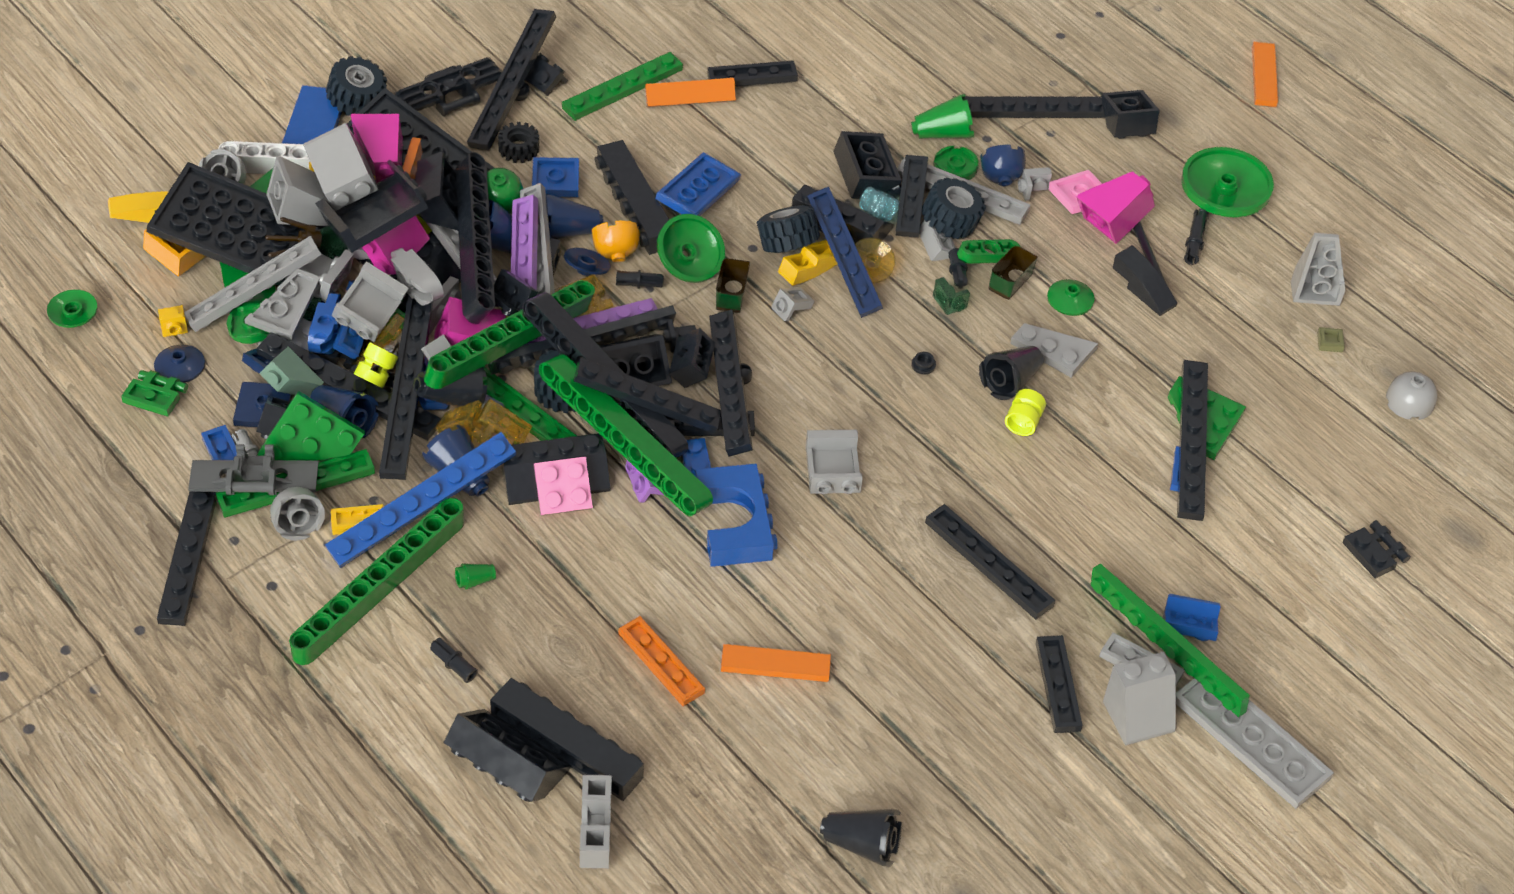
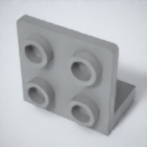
M345 249L340 257L336 256L334 260L322 254L312 263L300 268L303 271L320 276L319 286L314 297L326 302L328 294L337 291L351 272L354 253Z

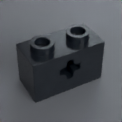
M701 328L678 337L669 374L684 388L706 380L715 342Z

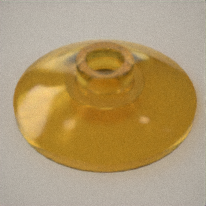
M866 238L855 244L872 283L882 282L892 274L895 267V255L887 243L876 238ZM867 261H873L875 266H868Z

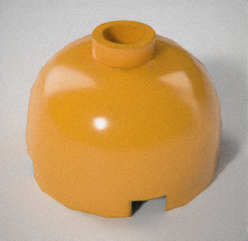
M620 220L615 221V226L608 227V222L595 226L592 229L593 244L597 252L603 257L612 259V262H622L637 250L639 245L637 223Z

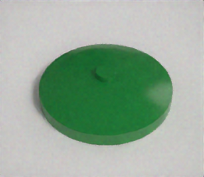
M1212 147L1196 152L1186 161L1181 176L1183 190L1194 204L1210 213L1225 217H1244L1259 212L1270 201L1274 188L1272 174L1263 162L1247 152L1229 147Z

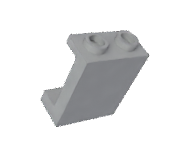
M366 261L356 280L342 300L336 304L332 316L339 324L349 326L355 330L363 339L375 342L404 300L409 288Z
M807 430L805 448L810 494L861 493L863 478L859 470L857 430Z

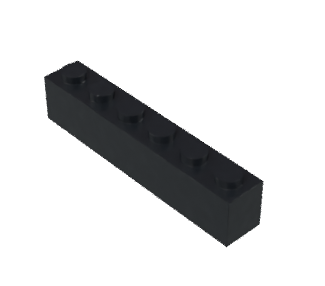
M623 140L597 146V156L594 158L595 165L598 170L602 171L606 185H610L614 199L619 201L623 215H627L629 221L637 223L641 247H645L649 255L658 253L657 239L661 228L669 221L659 201L655 199L656 196Z
M510 678L490 699V708L493 715L570 764L571 768L580 774L612 775L611 794L618 799L624 801L644 778V763L637 755L627 753L615 741L599 735L592 726L582 724L570 712L562 711L553 705L547 697H541L534 693L525 683H519Z

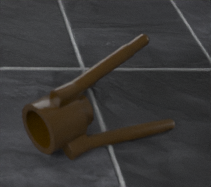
M281 217L280 221L304 230L299 231L298 236L267 235L265 237L266 240L295 241L299 243L311 236L318 249L322 241L321 231L316 229V225L304 224L285 217ZM286 250L268 253V256L276 257Z

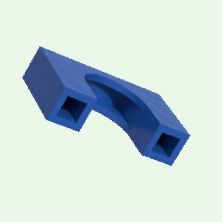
M757 464L696 469V477L712 493V504L735 503L746 508L752 515L751 520L742 526L707 531V551L710 567L772 561L773 550H777L778 547L776 534L771 533L773 518L772 514H767L766 509L769 508L767 493L763 494L764 476L763 473L759 474Z

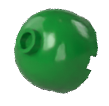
M506 168L490 169L487 171L488 200L497 202L507 212L512 214L513 200L520 198V190L523 189L520 178L513 171Z

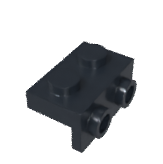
M539 52L525 81L548 96L560 80L566 84L568 79L563 75L565 71L557 64L551 66L549 64L550 60Z
M501 269L494 283L495 306L501 307V312L506 316H511L522 310L523 303L538 294L537 290L505 269Z

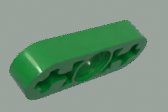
M1011 239L965 240L961 243L957 256L960 260L969 264L998 263L1012 247L1021 246ZM985 249L992 251L994 254L987 252Z

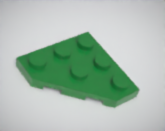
M1181 376L1178 377L1167 397L1170 404L1175 407L1179 423ZM1209 389L1207 390L1206 457L1215 460L1243 416L1246 406Z
M298 391L256 456L265 455V444L274 445L275 460L321 461L351 455L365 431Z

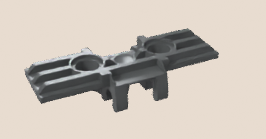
M236 444L237 456L234 457V460H192L188 487L189 492H226V495H235V492H268L269 495H277V492L290 487H302L316 492L319 461L275 460L273 444H265L264 456H248L245 445ZM224 473H227L225 478H221ZM285 473L288 476L283 479L276 477V474Z

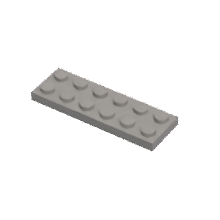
M1195 678L1175 693L1176 705L1295 809L1332 779L1334 772L1250 700L1247 712L1238 718L1231 710H1227L1222 702L1212 693L1207 692Z

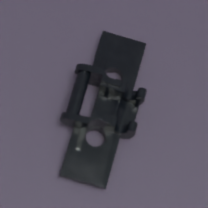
M486 57L465 66H450L426 75L424 81L394 92V95L416 111L436 105L437 111L445 117L451 111L473 103L475 105L479 104L481 100L476 89L497 82L502 71L490 57ZM468 75L475 76L473 79H466L464 77ZM432 90V94H426L424 92ZM456 90L463 97L446 104L445 95Z

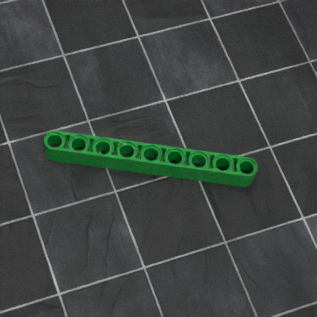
M579 280L551 295L572 318H575L589 310L595 293V287L588 281ZM522 309L432 356L428 362L424 382L433 389L444 388L538 338L542 334L526 318Z
M560 354L540 364L539 374L542 380L685 515L694 516L713 503L711 491L608 394L574 382L577 365L566 355Z
M448 498L442 501L293 632L289 639L293 661L299 665H308L316 660L459 532L464 526L462 502L456 498Z

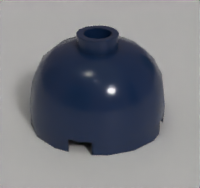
M1008 144L986 149V154L983 155L981 153L980 155L983 174L989 181L1000 186L1011 185L1012 182H1015L1022 176L1023 169L1026 168L1025 150L1017 146L1018 150L1011 149V145Z

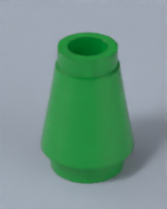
M462 563L460 567L455 568V580L458 588L464 587L467 590L496 579V570L493 564Z

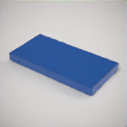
M302 85L282 144H304L337 127L342 112L337 110L338 107H333L330 104L331 100L327 99L326 88Z
M703 152L659 190L655 199L680 214L701 216L740 180L741 174Z

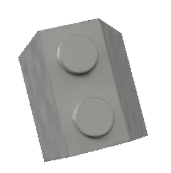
M346 123L303 144L321 188L335 211L378 190L368 159Z
M276 156L267 197L277 223L288 224L280 221L281 217H285L308 225L329 226L315 203L324 198L330 207L334 208L326 198L315 172L281 156Z
M1164 652L1113 666L1103 703L1125 746L1173 733L1176 730L1175 672Z

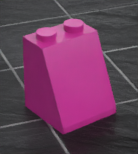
M351 114L354 137L368 159L377 184L393 174L387 163L388 160H391L396 166L400 164L402 167L403 138L399 114Z
M1133 171L1076 196L1083 218L1115 244L1155 207L1154 194L1150 189L1151 184L1149 180L1143 175L1138 176Z
M414 216L366 244L362 249L367 253L376 268L387 275L396 274V270L391 261V252L403 248L405 252L413 249L417 253L430 238L417 217Z
M449 297L434 330V340L444 334L449 344L453 346L505 319L506 315L501 312L502 310L494 308L479 324H473L463 315L462 300Z

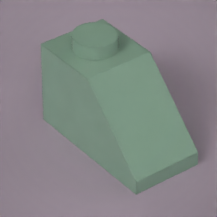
M289 347L284 349L259 373L277 392L294 395L300 391L310 397L312 391L324 383Z

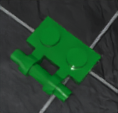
M140 370L138 374V379L140 380L133 378L121 398L122 403L169 417L180 400L179 392L186 393L188 384L180 382L179 378L160 376L159 372L153 370L149 372Z

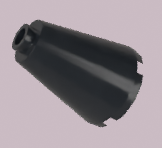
M1035 346L991 353L979 365L981 383L984 388L988 386L994 398L1009 400L1042 367L1044 357L1040 349Z
M483 367L441 389H433L426 385L424 382L426 371L420 372L414 379L413 388L419 397L446 405L475 411L474 409L482 407L486 399L487 385H483V377H486V372Z
M896 809L830 812L827 817L822 818L820 833L824 834V840L881 866L890 867L894 862L889 860L891 853L897 854L899 849L902 822L897 821L896 816L901 815V812Z

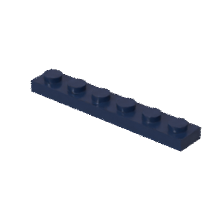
M829 186L807 195L860 317L863 318L883 309Z

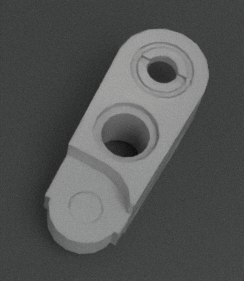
M399 248L391 252V261L396 270L397 280L409 288L407 293L412 299L415 298L419 304L426 305L444 296L439 279L413 249L405 252L403 248Z

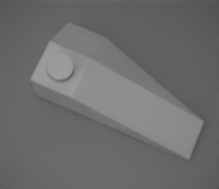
M1314 233L1296 264L1291 279L1293 302L1340 306L1345 292L1339 235Z

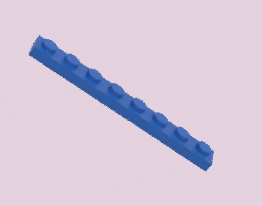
M498 433L326 543V549L339 568H342L438 506L445 499L452 497L514 457L516 451L503 433Z

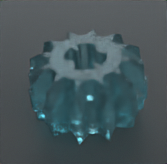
M867 187L860 198L859 206L864 211L878 218L890 221L895 216L900 202L882 190Z

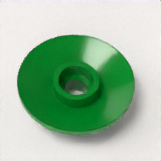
M1072 279L1059 280L1053 283L1047 293V299L1051 307L1062 314L1070 316L1087 313L1091 310L1095 301L1092 290L1086 284Z
M67 290L55 295L49 301L47 315L54 324L60 327L73 328L82 326L92 320L97 313L98 305L95 297L89 292Z

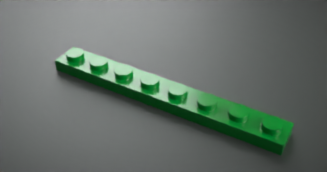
M1101 563L1093 568L1091 586L1096 593L1101 594L1107 599L1114 609L1119 610L1126 616L1132 625L1137 626L1145 633L1151 642L1156 643L1164 650L1170 659H1174L1183 667L1188 675L1193 676L1202 684L1207 692L1212 693L1221 701L1227 710H1231L1238 718L1247 712L1250 695Z

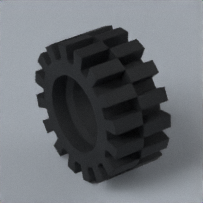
M512 122L509 123V127L505 125L503 130L500 129L498 149L502 158L506 157L507 161L513 159V163H517V160L525 163V159L529 162L532 160V157H536L537 153H539V133L533 125L529 127V123L526 122L524 125H521V122H517V125H514ZM522 141V142H525V143L516 144V143H513V142Z

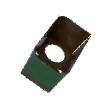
M1012 247L992 268L988 289L1009 300L1032 276L1038 256L1022 247ZM1011 270L1023 272L1016 281L1010 279L1008 275Z
M730 258L722 261L716 286V310L728 311L732 309L733 313H740L750 261ZM729 281H737L742 285V289L739 292L733 293L727 291L725 285Z

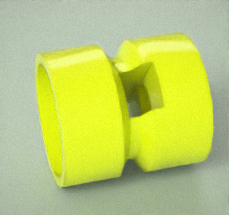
M369 342L363 354L365 360L359 362L354 374L383 388L389 377L387 371L393 369L398 356ZM373 363L380 366L377 372L371 370Z
M1031 389L1019 390L1005 417L1007 428L1020 436L1032 435L1045 410V398L1037 391Z

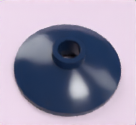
M570 248L564 254L565 261L575 268L579 274L584 276L605 274L609 272L611 267L610 262L605 257L589 249Z
M184 344L173 345L162 350L154 361V369L160 373V376L179 378L180 382L183 383L197 378L205 367V359L202 352L193 346Z

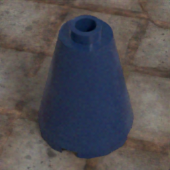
M546 194L550 238L562 239L592 234V229L603 223V215H600L598 209Z
M489 200L491 248L511 253L512 215L497 202Z
M326 385L316 387L311 393V399L364 430L365 433L362 438L367 437L374 429L379 415L376 412V405L378 406V403L369 394Z
M456 425L458 429L454 431L450 427L445 429L428 443L429 451L427 454L423 451V459L438 472L475 449L464 426ZM484 475L464 488L463 491L469 496H481L489 488L490 479L488 475Z

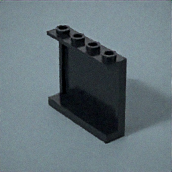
M388 160L387 163L393 174L376 184L378 187L377 191L336 211L330 207L324 198L315 203L326 223L351 253L428 208L424 201L427 199L426 193L420 185H417L413 178L411 179L406 171L404 172L400 164L396 166L391 160Z

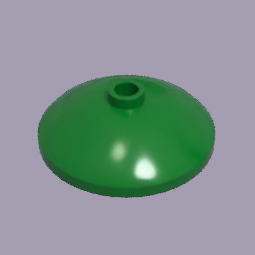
M681 214L671 218L659 232L657 239L659 258L664 267L676 278L685 282L699 283L709 280L720 270L721 263L725 259L724 242L716 227L705 218L694 214ZM683 251L687 252L688 257L683 254Z

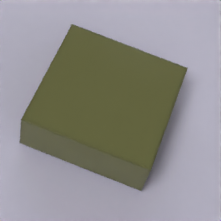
M1319 327L1317 332L1319 350L1343 352L1345 348L1343 329Z

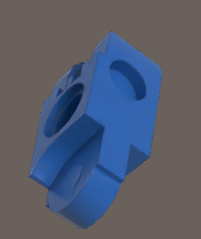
M329 293L326 303L318 302L308 335L309 352L332 354L335 351L333 345L340 324L332 316L336 304L341 301V294Z

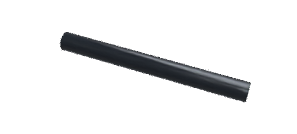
M1139 221L1133 229L1144 256L1165 281L1142 224Z

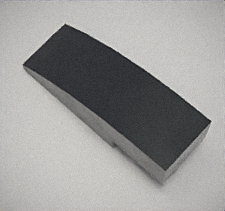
M1133 245L1115 255L1112 268L1128 281L1127 289L1156 314L1161 316L1177 306V301L1163 278Z

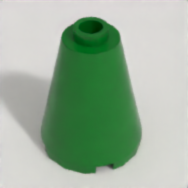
M958 95L914 116L915 121L911 122L913 134H918L919 138H973L974 131H971L970 127L973 123L968 101L965 100L966 95Z

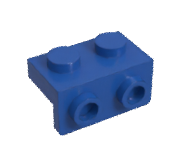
M1169 594L1163 619L1181 635L1195 637L1200 641H1216L1221 605L1217 602Z

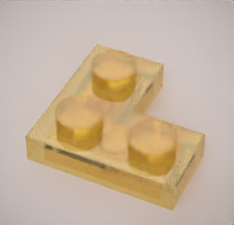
M396 313L388 321L375 342L370 340V343L382 349L384 346L389 345L391 340L394 341L402 332V329L399 327L405 319ZM367 346L365 347V349H364L363 352L361 353V356H360L359 359L355 362L354 365H358L360 361H364V360H365V357H364L363 354H364V352H365Z

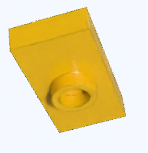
M384 505L331 509L332 535L344 533L383 508Z

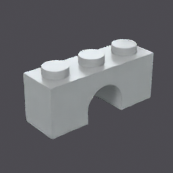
M583 775L580 868H609L612 775Z

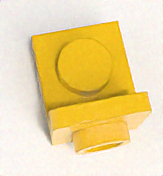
M183 305L158 309L163 337L188 333Z

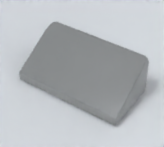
M924 220L920 225L919 235L930 260L949 259V251L956 248L952 238L945 237V234L942 232L937 233L935 226L933 228L928 226L930 220L928 222Z

